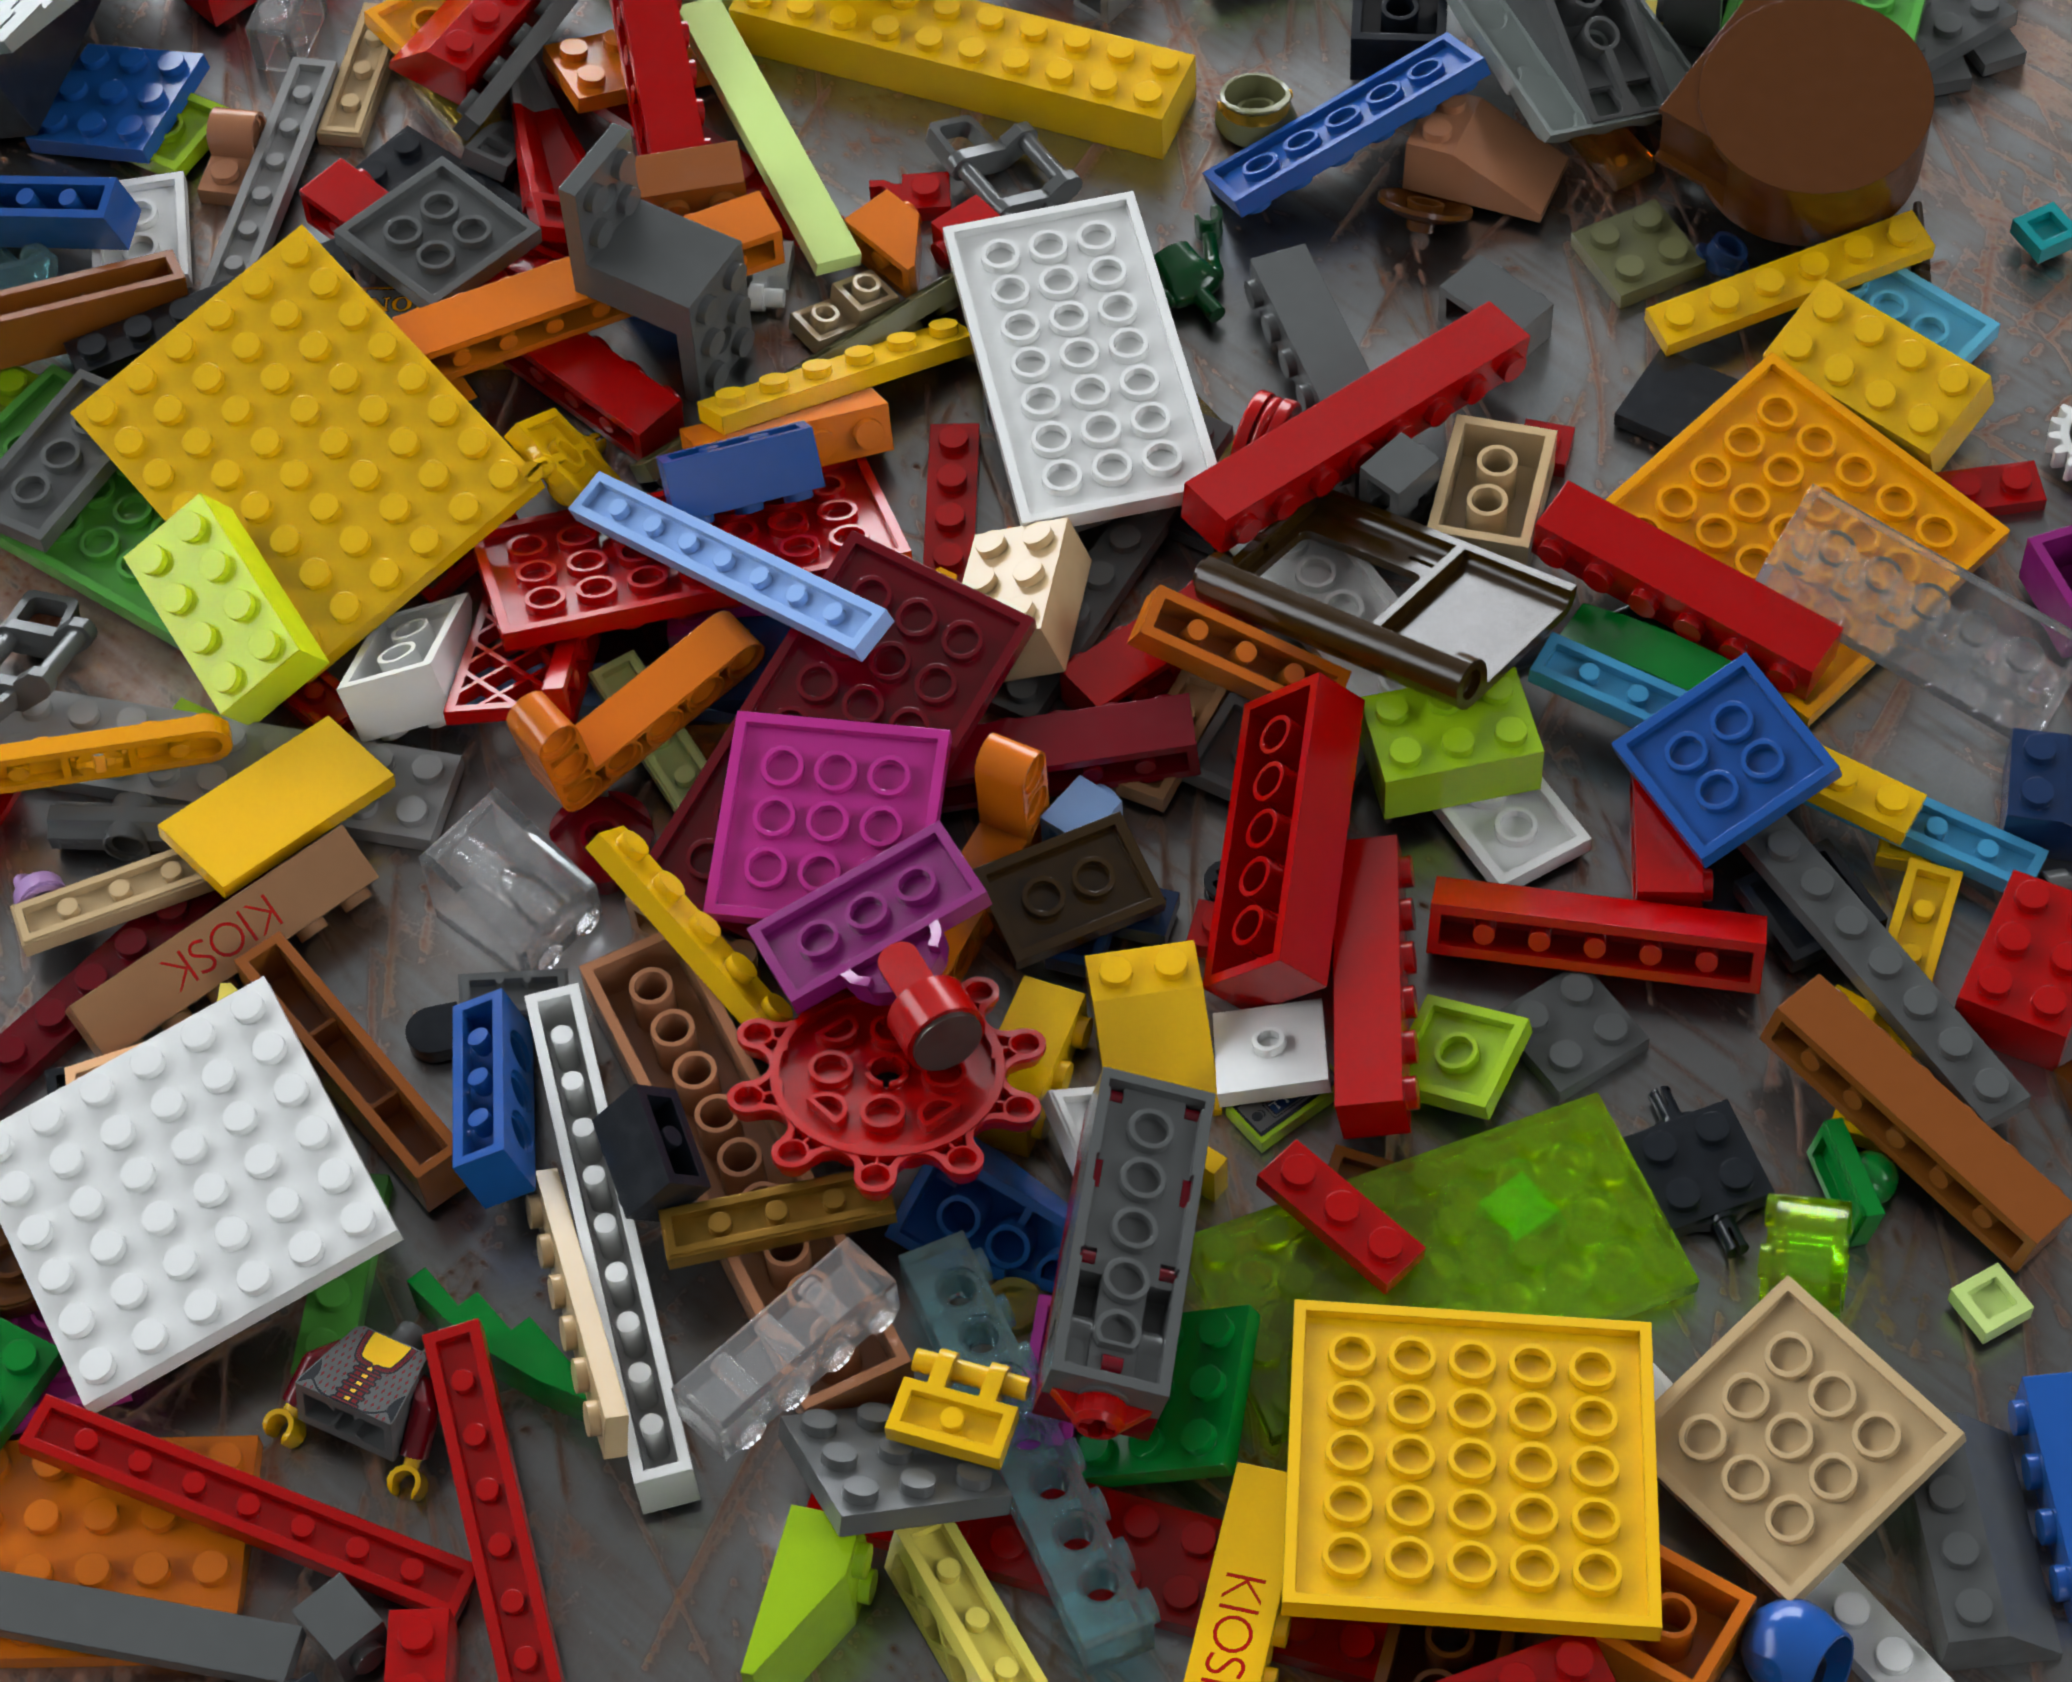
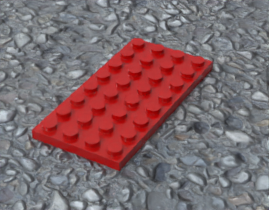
M866 457L821 467L825 487L813 489L814 496L809 499L784 503L783 497L763 502L765 508L755 513L735 515L733 509L714 514L715 521L709 523L821 578L852 530L912 559V550ZM664 490L647 493L666 503ZM568 509L503 522L472 548L505 652L513 650L528 651L536 649L542 644L579 637V640H582L596 633L620 628L626 630L636 629L645 623L669 618L685 619L698 612L718 608L732 609L744 605L576 521Z

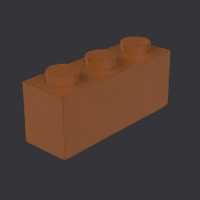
M737 140L635 156L638 188L641 191L640 199L682 217L689 213H695L727 202L730 199L747 195Z

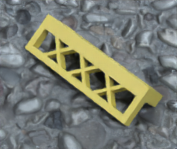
M955 1522L894 1530L884 1568L949 1682H1048Z

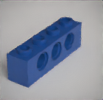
M503 988L453 1006V1169L485 1209L536 1190L533 1033L530 1024Z

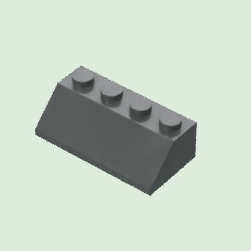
M1959 1412L1943 1413L1965 1433L1966 1442L1900 1505L1936 1662L1944 1671L2060 1660L2063 1653L2008 1434L2001 1429Z

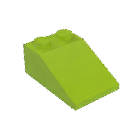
M791 1504L740 1671L743 1682H804L857 1623L862 1604L871 1605L878 1582V1570L871 1567L873 1544L866 1542L865 1534L839 1537L824 1511Z

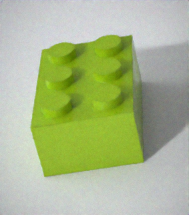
M1512 667L1477 702L1466 710H1460L1410 688L1361 697L1365 700L1360 743L1384 820L1541 789L1544 749L1516 667Z

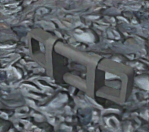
M961 115L934 121L929 124L925 142L943 164L946 171L956 181H963L974 195L977 194L1000 216L1066 204L1082 188V179L1074 170H1066L1038 140L1037 131L1027 121L1015 123L999 137L998 141L970 115ZM964 137L974 146L955 151L947 139ZM1026 154L1049 179L1042 189L1003 198L984 175L1004 171L1022 155Z
M29 590L23 595L8 618L0 625V666L11 652L45 659L40 666L34 665L18 677L0 673V722L14 711L24 712L47 699L58 685L57 677L74 656L86 650L96 639L98 634L97 628L91 620L80 617L79 603L76 598L38 590ZM39 613L62 618L58 627L29 622L33 615Z

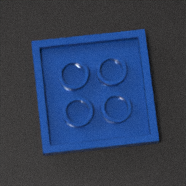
M88 43L63 80L38 135L26 136L25 140L31 151L35 153L149 164L153 154H156L165 140L164 136L170 132L177 121L176 116L178 113L181 114L187 105L188 96L196 91L210 66L204 53Z
M1746 652L1611 743L1615 754L1705 869L1842 777L1839 765Z

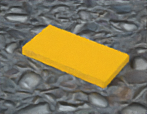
M327 716L158 824L159 836L226 899L395 788V775L330 716Z

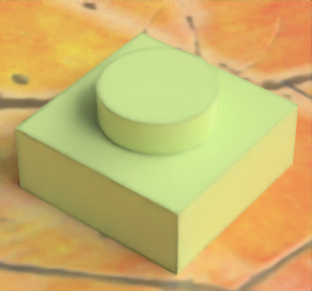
M1999 1262L1951 1288L1947 1299L1982 1344L1989 1342L2031 1318L2034 1309L2032 1303Z

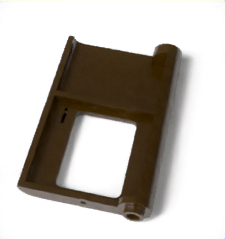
M1332 490L1323 497L1317 496L1298 507L1289 518L1272 523L1264 531L1258 533L1234 557L1231 558L1224 553L1214 552L1198 563L1193 574L1196 597L1200 601L1460 710H1466L1477 702L1564 619L1573 605L1577 589L1575 584L1335 490ZM1311 539L1412 579L1416 583L1373 622H1369L1260 576L1299 542Z

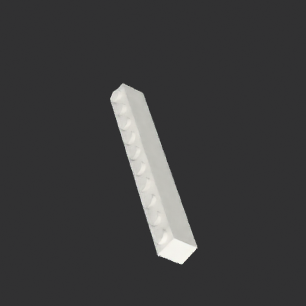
M579 983L525 995L524 998L581 1251L629 1414L627 1455L643 1515L701 1500L636 1221L626 1219L592 1122L598 1114L608 1107V1102Z

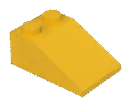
M1194 940L1086 955L1087 993L1101 1071L1104 1066L1215 1093L1213 1116L1222 1115V1107L1220 1108L1217 1097L1216 1069L1204 989Z

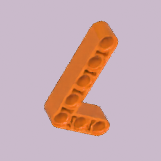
M723 610L705 620L576 725L542 691H534L520 698L512 706L506 719L507 726L532 775L568 812H574L591 803L649 754L653 753L752 673L762 661L765 647L729 611Z
M991 733L981 746L975 764V783L980 822L961 851L972 869L1042 842L1040 817L1050 807L1045 753L1002 735ZM986 909L944 932L949 945L947 967L942 975L951 976L960 982L962 981L994 928Z

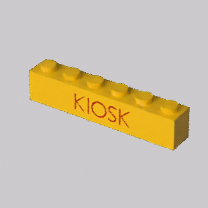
M1237 1462L1183 1682H1278L1279 1668L1270 1667L1274 1647L1285 1649L1292 1616H1281L1287 1472Z

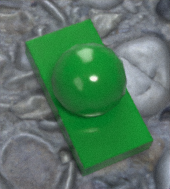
M1843 1118L1824 1120L1806 1154L1846 1244H1848V1247L1866 1245L1886 1214L1882 1204L1887 1202L1896 1193L1899 1181L1897 1168L1889 1157L1878 1151L1863 1150L1858 1153Z

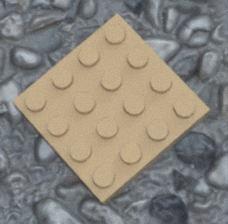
M1789 1275L1778 1283L1655 1401L1657 1481L1779 1598L1786 1600L1804 1599L1966 1442L1965 1433Z

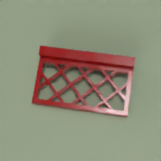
M487 595L483 596L443 711L446 725L507 721L508 713L517 700L534 691H542L576 725L589 682L588 673L592 671L603 632L593 634L582 640H579V637L542 644L540 647L524 651L526 653L508 661L505 658L519 650L505 652L502 642L490 649L486 647L487 644L500 638ZM541 662L546 665L532 674L526 672ZM490 666L495 668V670L481 678L475 676ZM511 679L516 681V683L501 691L496 689V687ZM480 696L486 698L478 704L466 705Z

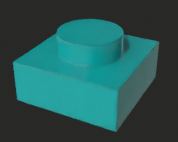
M2054 201L2012 220L2010 233L2038 264L2072 249V221Z

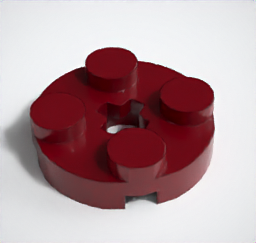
M607 791L608 797H597L584 808L574 812H568L562 806L553 817L549 828V848L555 868L559 874L572 884L583 888H592L594 892L600 895L613 894L620 887L585 848L592 841V837L600 832L624 825L628 830L637 833L649 847V853L657 842L647 808L633 796L619 791Z

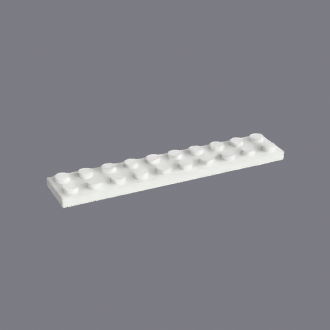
M1311 539L1299 542L1260 576L1369 622H1373L1398 599L1371 563ZM1250 542L1238 544L1229 551L1235 556ZM1302 643L1308 652L1352 671L1346 689L1359 697L1408 688ZM1543 777L1541 789L1432 810L1487 882L1523 886L1591 851L1592 838Z

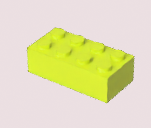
M199 493L123 557L221 715L246 725L254 722L259 723L330 664L232 508Z

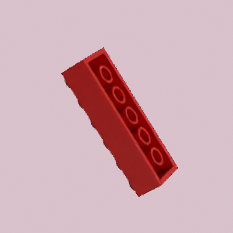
M1320 672L1244 704L1203 977V989L1239 1009L1280 1004L1326 988L1328 983L1365 700Z

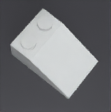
M468 592L396 612L365 638L336 689L361 742H368L382 738L383 741H392L402 737L411 729L426 725L434 729L446 725L443 711L471 633L472 599Z

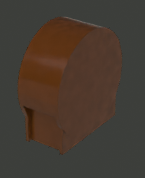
M1744 0L1659 108L1658 113L1663 115L1660 149L1655 154L1654 160L1703 187L1712 203L1727 218L1744 230L1773 242L1795 246H1815L1891 218L1906 203L1919 179L1931 126L1935 101L1932 74L1922 51L1914 40L1894 21L1867 6L1848 0Z

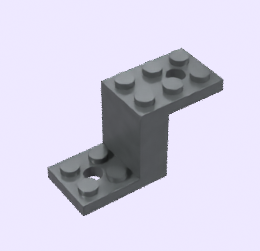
M612 123L558 188L575 291L677 335L685 398L697 403V401L709 398L714 390L718 391L723 387L730 369L740 357H745L749 353L754 343L755 333L752 330L751 300L748 297L746 282L747 266L744 264L742 241L641 200V191L638 188L635 167L636 157L633 153L630 129Z

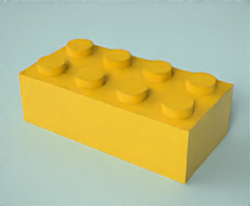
M1824 277L1763 354V358L1767 357L1771 352L1776 354L1934 473L1942 470L1994 402L1991 375Z

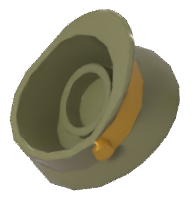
M1244 73L1231 78L1224 83L1220 90V101L1217 102L1215 110L1217 129L1232 143L1244 148L1250 146L1297 118V113L1291 102L1293 98L1292 89H1289L1277 77L1264 73Z

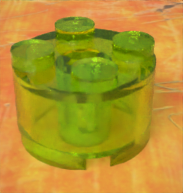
M1768 1193L1765 1211V1228H1768L1766 1244L1761 1243L1758 1261V1278L1761 1279L1758 1303L1789 1275L1831 1314L1841 1318L1850 1254H1848L1849 1236L1847 1235L1852 1236V1201L1785 1193Z

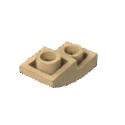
M872 269L832 283L829 299L790 313L789 329L815 354L897 304L899 296Z

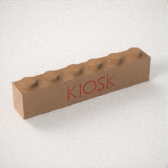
M341 824L71 1004L65 1013L96 1057L144 1042V1037L160 1026L165 1031L192 1016L193 1014L189 1007L203 997L207 996L212 1004L215 1003L218 998L220 983H232L237 988L239 984L234 979V976L238 974L233 960L278 931L287 940L296 935L301 943L305 942L328 926L323 916L340 905L345 913H348L370 898L372 893L368 886L378 879L379 876L343 824Z

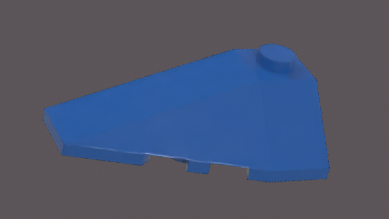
M974 1137V1141L984 1154V1167L973 1182L967 1184L955 1183L938 1168L926 1164L921 1166L896 1212L898 1223L890 1224L884 1236L933 1265L950 1269L958 1265L985 1272V1277L1003 1281L1006 1277L1035 1283L1038 1284L1041 1290L1053 1293L1068 1208L1066 1201L1002 1152Z

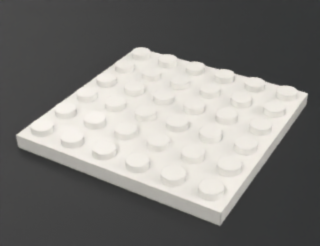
M264 976L0 1121V1224L83 1406L95 1413L404 1240L272 987Z

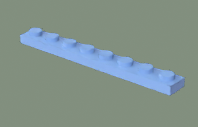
M601 471L594 476L568 508L576 521L860 662H863L895 622L887 609Z

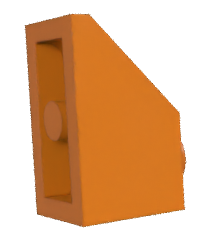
M886 189L847 216L844 222L862 253L861 263L868 269H872L883 281L907 298L919 290L922 259L920 225L922 220L918 210L912 203L902 201Z

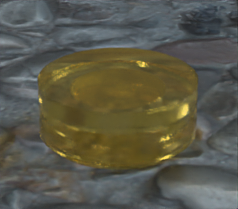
M1018 1277L1003 1278L992 1284L983 1300L985 1320L991 1330L1000 1336L1017 1338L1030 1333L1033 1329L1039 1296L1036 1287L1029 1281Z

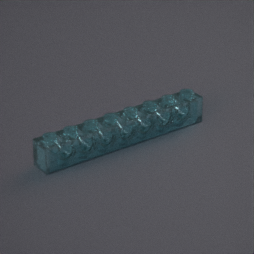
M962 1230L898 1255L903 1287L934 1352L939 1353L941 1348L960 1353V1359L988 1367H990L992 1362L1011 1366V1373L1032 1378V1387L1026 1402L1014 1398L1008 1401H1001L1002 1403L1019 1408V1421L1001 1470H995L1012 1493L1010 1513L1087 1676L1154 1649V1624L1161 1621L1159 1610L1150 1590L1147 1587L1138 1590L1130 1574L1136 1568L1125 1539L1122 1536L1113 1539L1106 1525V1522L1111 1520V1515L1100 1488L1095 1486L1089 1489L1081 1472L1087 1470L1086 1463L1076 1439L1071 1437L1065 1440L1057 1424L1062 1422L1061 1420L1031 1413L1037 1384L1034 1375L1039 1373L1038 1364L1029 1343L1026 1340L1018 1343L1011 1330L1012 1327L1016 1326V1321L1006 1296L1003 1293L995 1296L988 1281L993 1280V1274L983 1249L979 1247L972 1250ZM956 1298H968L971 1300L964 1305H952L949 1303ZM981 1344L994 1346L992 1350L984 1353L971 1350ZM955 1382L951 1387L954 1390L979 1396L981 1390ZM1025 1440H1036L1042 1443L1037 1448L1031 1450L1017 1447L1020 1442ZM1048 1489H1060L1066 1492L1057 1499H1045L1040 1496L1042 1492ZM1075 1538L1085 1539L1090 1542L1087 1547L1080 1550H1071L1063 1546L1067 1541ZM1097 1589H1108L1115 1593L1111 1599L1106 1601H1095L1088 1597L1092 1591Z

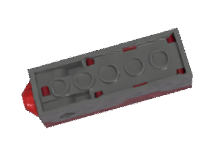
M1103 1066L1083 1117L1032 1414L1072 1423L1080 1434L1091 1439L1108 1440L1120 1434L1145 1441L1149 1440L1170 1396L1215 1093Z

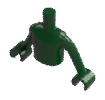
M1217 204L1210 206L1211 220H1204L1198 213L1194 214L1195 235L1203 242L1204 259L1196 253L1187 241H1179L1168 245L1154 255L1169 308L1180 309L1195 304L1211 323L1219 321L1225 314V308L1212 295L1219 289L1224 279V269L1220 262L1217 240L1223 234V211Z

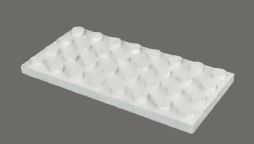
M1134 191L943 227L944 243L1020 526L1023 527L1039 521H1050L1068 517L1073 527L1181 506L1185 482L1215 465L1217 460Z

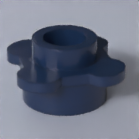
M1717 232L1708 244L1701 242L1696 247L1697 255L1706 261L1705 267L1711 273L1726 279L1734 276V273L1738 271L1745 272L1749 268V262L1746 259L1748 256L1746 245L1731 233Z

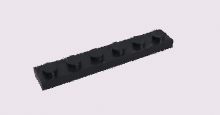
M335 238L321 243L330 255L356 281L353 269L343 250L336 245ZM237 276L64 342L63 345L75 372L83 369L104 379L114 377Z

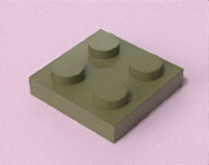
M1656 199L1571 233L1570 246L1619 309L1628 307L1705 274L1706 261L1697 255L1695 247Z

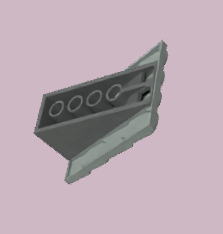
M1446 0L1466 35L1477 44L1506 95L1511 94L1535 136L1544 143H1562L1574 137L1589 134H1606L1614 129L1633 125L1647 126L1655 121L1663 120V115L1658 113L1659 108L1692 67L1645 0Z

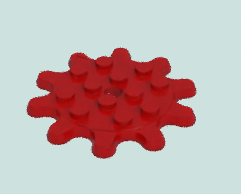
M976 976L968 978L961 984L984 1018V1035L974 1052L961 1063L945 1070L922 1071L912 1066L888 1028L887 1016L891 1005L876 1006L859 1000L848 988H844L802 1012L800 1016L792 1021L774 1022L768 1019L754 1018L743 1022L738 1027L736 1033L738 1044L748 1056L769 1064V1068L761 1077L750 1081H743L730 1088L727 1093V1105L734 1116L740 1121L774 1120L788 1127L784 1136L775 1142L771 1150L773 1164L781 1174L787 1177L801 1176L822 1162L838 1161L842 1165L854 1168V1185L860 1194L870 1201L886 1199L896 1185L898 1173L904 1168L914 1169L923 1164L938 1168L955 1183L967 1184L977 1179L984 1167V1154L975 1143L974 1137L990 1129H1005L1019 1133L1027 1132L1035 1126L1040 1118L1041 1104L1038 1098L1028 1092L1015 1089L1007 1082L1006 1078L1014 1072L1036 1066L1046 1051V1039L1040 1032L1034 1029L1021 1028L1002 1031L990 1026L985 1017L994 1009L999 1000V987L992 979ZM886 1072L900 1075L898 1079L889 1082V1087H883V1081L876 1077Z

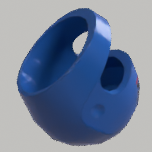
M1777 1599L1759 1608L1749 1619L1742 1634L1741 1654L1744 1666L1753 1682H1813L1823 1657H1825L1827 1665L1822 1682H1847L1853 1661L1854 1644L1851 1635L1824 1609L1809 1600Z

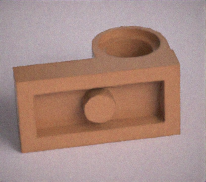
M214 107L211 110L206 129L207 143L211 156L197 188L201 203L233 206L267 122L263 112Z

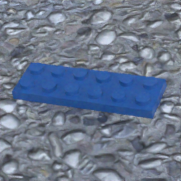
M1446 32L1204 171L1202 174L1209 189L1241 218L1246 215L1260 213L1270 206L1272 200L1287 191H1295L1307 186L1312 181L1313 176L1329 167H1337L1347 163L1353 158L1355 152L1365 146L1387 140L1395 133L1398 127L1412 119H1421L1430 115L1436 110L1437 105L1454 95H1463L1472 91L1478 85V81L1489 76L1491 72L1485 57Z

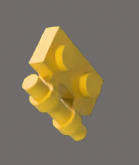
M917 1348L913 1356L911 1370L929 1375L928 1381L924 1382L904 1376L884 1427L886 1439L1001 1470L1019 1421V1408L1002 1403L1001 1401L1007 1396L1026 1402L1031 1391L1032 1378L1011 1373V1366L992 1362L990 1367L962 1360L960 1359V1353L941 1348L939 1353ZM955 1382L981 1390L979 1396L950 1389V1387Z

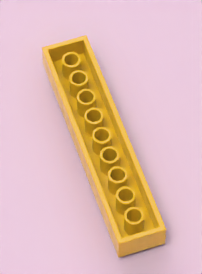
M734 0L728 9L731 19L750 53L753 55L1017 123L1027 121L1033 127L1161 160L1164 159L1196 97V58L1193 54L977 0Z

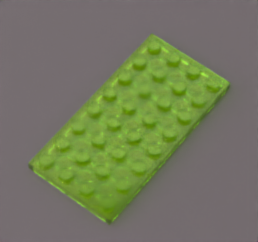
M1598 1092L1347 1179V1182L1426 1247L1424 1259L1386 1295L1278 1204L1194 1233L1189 1270L1207 1309L1250 1304L1261 1315L1248 1397L1271 1446L1288 1441L1295 1299L1621 1320L1695 1293L1700 1283Z

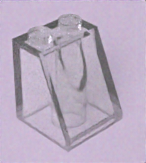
M496 787L418 857L437 918L509 971L552 969L559 961L562 953L579 937L589 934L603 915L596 884Z

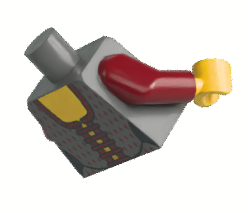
M410 1321L400 1323L390 1337L366 1326H359L351 1330L342 1339L308 1351L302 1357L282 1397L286 1402L284 1408L273 1409L265 1415L262 1422L265 1434L276 1438L282 1426L288 1422V1428L281 1438V1445L293 1449L304 1441L306 1436L305 1423H308L392 1462L401 1454L405 1456L403 1465L397 1466L390 1471L387 1477L388 1490L397 1497L402 1480L406 1476L413 1475L415 1486L411 1493V1500L414 1502L421 1501L428 1492L429 1484L426 1476L419 1470L422 1460L429 1459L439 1418L428 1361L425 1352H423L425 1348L422 1335L426 1334V1332L419 1325Z

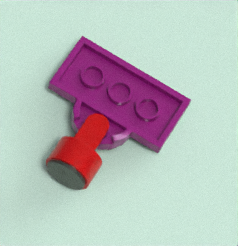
M940 820L746 928L797 1015L844 988H848L859 1000L876 1006L891 1005L887 1016L888 1028L909 1062L919 1070L940 1071L961 1063L974 1052L984 1035V1018L961 982L954 977L942 975L947 967L949 945L944 932L993 904L986 889Z

